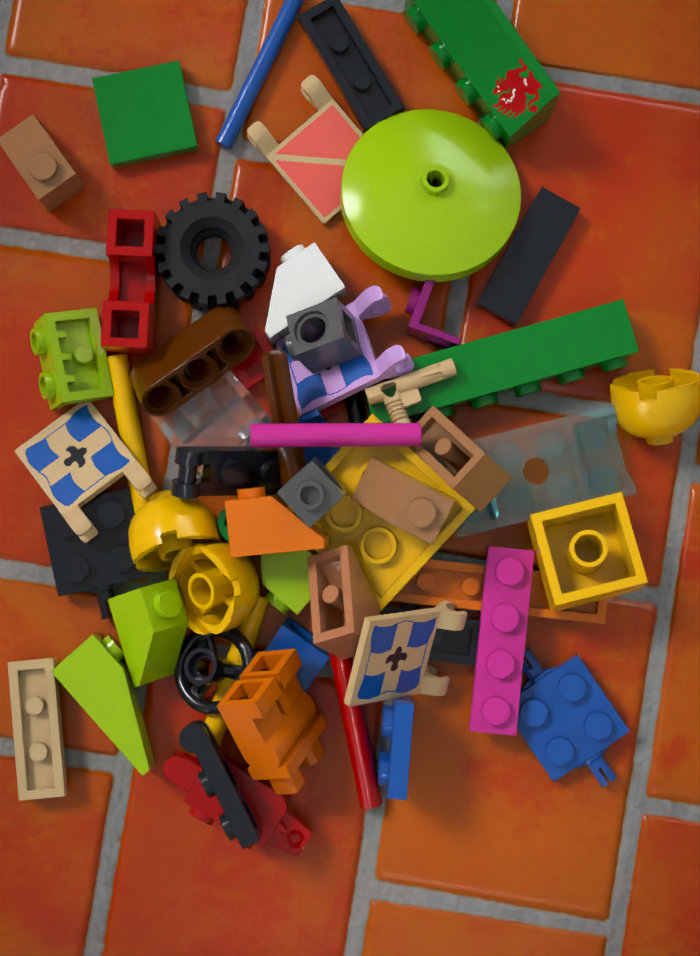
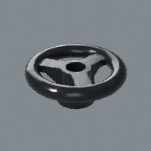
M236 628L216 635L213 633L201 635L193 631L184 640L174 669V677L180 696L192 709L207 715L220 714L217 705L221 700L208 701L203 699V697L213 684L219 683L225 678L240 680L239 676L255 656L253 648L244 634ZM213 637H222L231 641L241 655L242 666L228 664L226 659L218 654ZM212 662V671L209 674L208 669L210 663Z

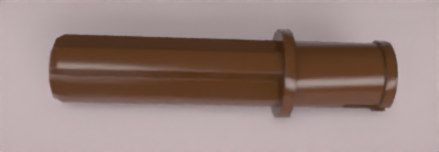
M284 350L266 352L262 355L261 362L272 424L299 423L287 353ZM271 447L277 452L281 486L287 483L307 464L304 447Z

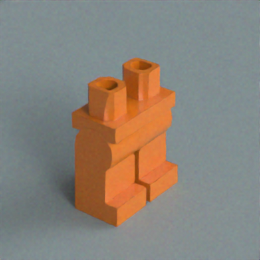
M296 648L257 652L239 676L240 680L234 682L217 705L243 758L250 765L248 772L252 780H269L277 795L298 793L305 783L299 767L312 766L324 754L318 738L327 724L322 714L315 715V703L303 691L296 672L302 666V661Z

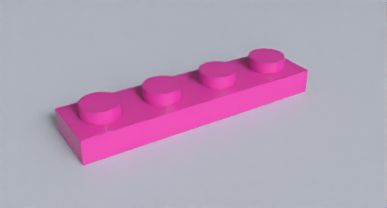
M487 546L469 731L516 736L535 551Z

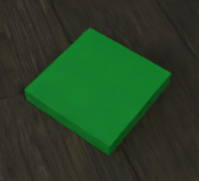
M179 60L92 78L107 154L112 168L199 150Z

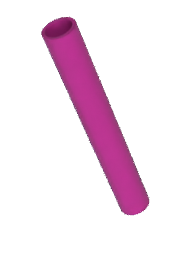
M421 423L250 424V447L421 446Z

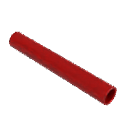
M329 653L360 808L373 809L381 806L383 802L363 704L349 707L344 703L354 659L351 657L342 660Z

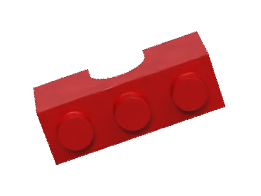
M108 209L106 255L110 263V291L108 300H103L100 346L109 354L148 356L154 351L159 271L157 266L158 258L155 255V244H159L157 232L161 225L155 211Z

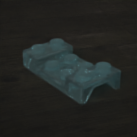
M610 405L473 439L472 441L513 478L481 512L475 509L455 530L454 534L457 539L529 520L530 514L622 492L623 497L637 494L635 484L625 468L617 437L615 406ZM529 459L541 460L548 469L547 478L540 485L530 484L523 476V466Z

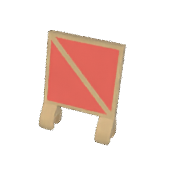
M310 75L302 81L300 91L303 97L318 112L280 144L277 143L260 121L254 122L247 129V138L268 160L317 219L325 225L341 211L340 187L343 170L349 153L363 133L334 101L322 82L315 75Z

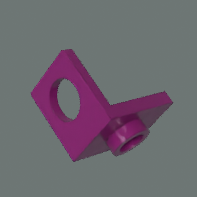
M425 280L422 290L413 288L404 313L412 315L407 334L445 349L460 345L461 338L420 324L435 285V280Z

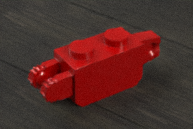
M176 750L174 754L167 757V760L163 761L162 772L165 774L164 777H167L168 781L172 780L174 785L188 792L183 802L191 806L189 813L208 825H212L214 821L221 824L219 815L224 813L217 796L209 798L201 785L198 772L203 770L198 758L193 755L189 756L187 752L184 753L182 750L180 752ZM223 752L262 831L260 841L246 848L252 849L253 845L264 849L265 845L268 844L299 857L308 843L313 830L287 809L289 803L287 794H275L269 780H252L246 765ZM237 838L233 840L240 845Z

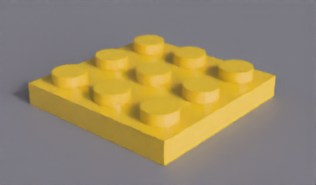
M371 414L364 423L383 422L374 414ZM409 446L341 447L325 466L347 489V492L340 501L315 522L319 528L329 535L330 545L323 549L314 550L322 553L346 544L351 546L379 603L380 611H382L476 508L452 489ZM371 457L456 498L433 545L390 524L351 499Z

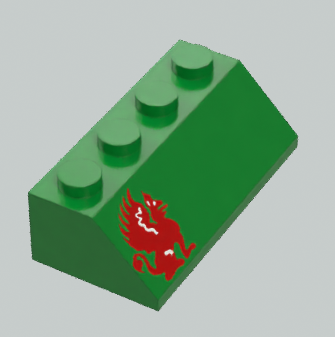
M405 0L403 15L408 25L416 34L422 32L431 44L429 52L440 69L448 68L457 81L454 83L458 95L467 106L471 104L475 106L483 117L480 119L481 126L485 128L495 142L499 140L506 150L550 119L561 92L495 0Z

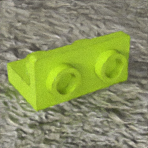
M97 308L44 313L34 323V328L30 331V343L34 355H39L42 372L39 374V389L43 399H48L50 410L61 409L68 404L104 400L114 396L106 352L100 346L101 327Z

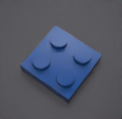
M411 696L392 699V705H383L381 733L382 737L389 738L388 751H379L377 779L378 785H385L387 799L407 800L414 702Z

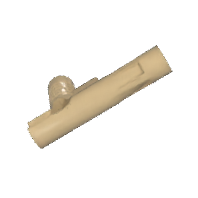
M452 358L365 388L364 390L370 406L384 402L388 415H390L391 423H411L405 409L421 403L422 400L418 389L457 376V371ZM395 387L396 392L393 397H388L382 392L385 389Z

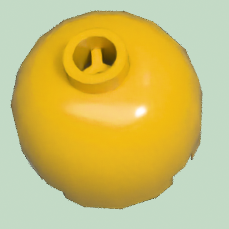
M655 369L627 373L612 380L613 385L610 384V395L615 419L621 428L630 434L646 438V443L649 445L672 443L674 441L673 436L684 433L697 421L700 414V373L686 369H669L670 376L655 375Z
M164 490L153 494L150 497V501L144 504L133 516L128 530L129 550L133 564H136L138 570L145 572L170 571L172 561L182 549L203 542H222L218 523L213 512L201 500L197 498L185 499L175 497L171 494V490Z
M219 541L199 543L182 549L172 561L169 580L176 579L188 618V627L195 633L201 635L213 633L216 635L242 624L255 609L260 594L259 578L255 566L248 556L231 558L229 543Z

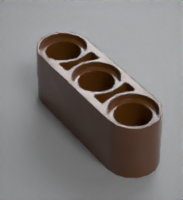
M223 305L210 310L132 368L130 382L142 408L147 414L156 417L172 413L245 361L255 348V338L240 312L233 306Z

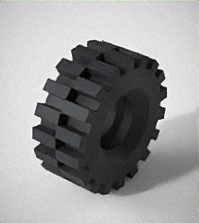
M206 192L197 194L198 200L191 203L188 198H185L179 202L181 208L176 213L171 209L166 214L167 223L165 227L159 226L157 232L159 244H155V255L158 258L157 266L170 290L181 301L190 303L195 309L202 311V308H209L212 310L223 305L238 308L239 302L244 299L250 301L255 296L254 291L258 286L262 288L266 281V271L270 270L271 250L265 227L261 224L257 213L252 208L249 210L245 207L244 201L237 197L234 198V201L229 200L226 193L216 192V198H208ZM210 237L224 239L232 250L229 263L224 268L216 271L203 268L197 260L199 245Z

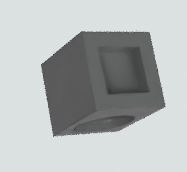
M337 297L286 316L289 334L285 336L287 350L294 361L299 360L312 374L362 356L355 318Z
M315 456L278 490L277 494L310 528L345 496L347 489Z

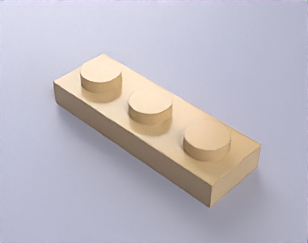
M57 657L7 662L19 801L66 796L68 794L59 680L51 672L57 666Z

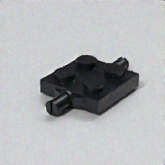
M127 488L108 493L101 492L81 507V510L98 531V534L87 543L82 542L79 536L75 534L54 504L39 507L58 596L78 592L96 593L101 620L110 618L106 601L115 597L114 589L128 581L149 577L148 572L138 570L136 564H133L129 550L128 530L131 519L135 515L130 489Z

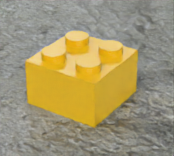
M622 492L530 514L527 526L551 613L640 591L648 583Z

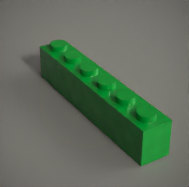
M624 299L412 358L414 368L411 372L452 358L457 376L418 389L422 401L405 409L409 419L422 417L432 406H435L448 418L455 415L453 408L471 403L472 410L498 403L497 395L514 391L516 398L541 391L540 383L558 379L559 385H565L586 378L585 370L601 366L602 373H608L629 366L627 359L639 352ZM393 378L384 379V380H382V381H380V382H378V383H376V384H374V385H377V384H379V383H382V382L391 380V379H393ZM391 387L382 392L388 397H393L396 388ZM363 389L369 415L374 414L383 423H391L390 415H388L384 402L370 406Z

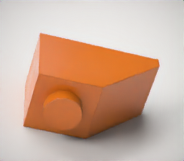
M265 487L237 489L238 498L225 501L231 558L323 549L330 545V537L315 523L309 528L278 494L266 495Z

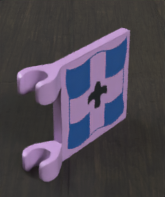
M374 285L365 289L354 302L345 306L355 318L362 356L312 374L299 360L294 361L291 358L286 347L285 337L275 341L277 349L284 350L287 353L295 403L300 417L316 409L321 411L384 379L399 377L413 370L414 363L408 353H405L401 345H394L388 348L376 359L363 320L383 316L391 310L389 297L383 294L379 286Z

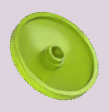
M419 109L392 115L372 126L360 137L349 153L345 163L340 187V204L350 235L359 248L372 261L404 278L423 282L425 280L444 282L460 279L477 272L489 264L502 251L518 220L521 205V188L515 165L509 154L498 140L496 142L493 140L485 128L455 113L435 109Z

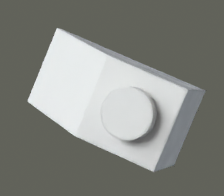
M315 242L307 248L303 244L297 245L280 259L283 264L276 269L265 326L266 336L272 345L275 341L289 334L286 316L335 297L341 299L346 295L345 285Z

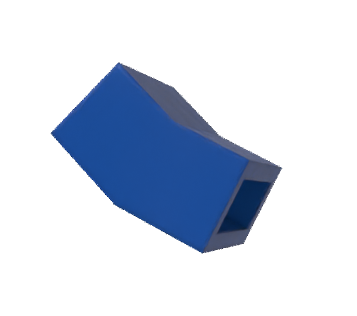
M288 617L264 651L296 648L302 661V666L296 672L303 691L306 692L330 658L329 652L313 644V633Z

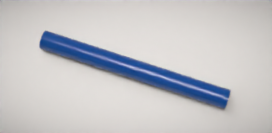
M305 0L284 1L215 140V143L227 150L232 149Z

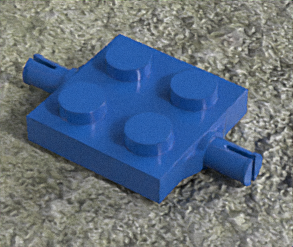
M530 647L526 648L524 655L532 666L530 667L524 659L523 672L529 680L526 681L520 691L518 731L553 782L574 768L585 765L588 766L595 776L600 787L608 785V782L599 768H602L610 782H613L617 775L612 771L602 754H604L610 744L629 733V729L577 653L558 666L543 669L530 650Z

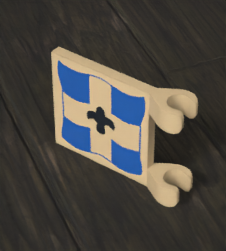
M91 401L78 403L14 450L75 534L84 543L93 539L98 534V531L81 510V507L125 475L139 495L144 499L157 490V486Z
M445 600L439 602L434 608L365 617L344 703L351 707L415 694L445 695L450 678L448 676L437 677V668L427 665L437 628L452 631L463 630L468 613L464 610L454 611L455 604Z

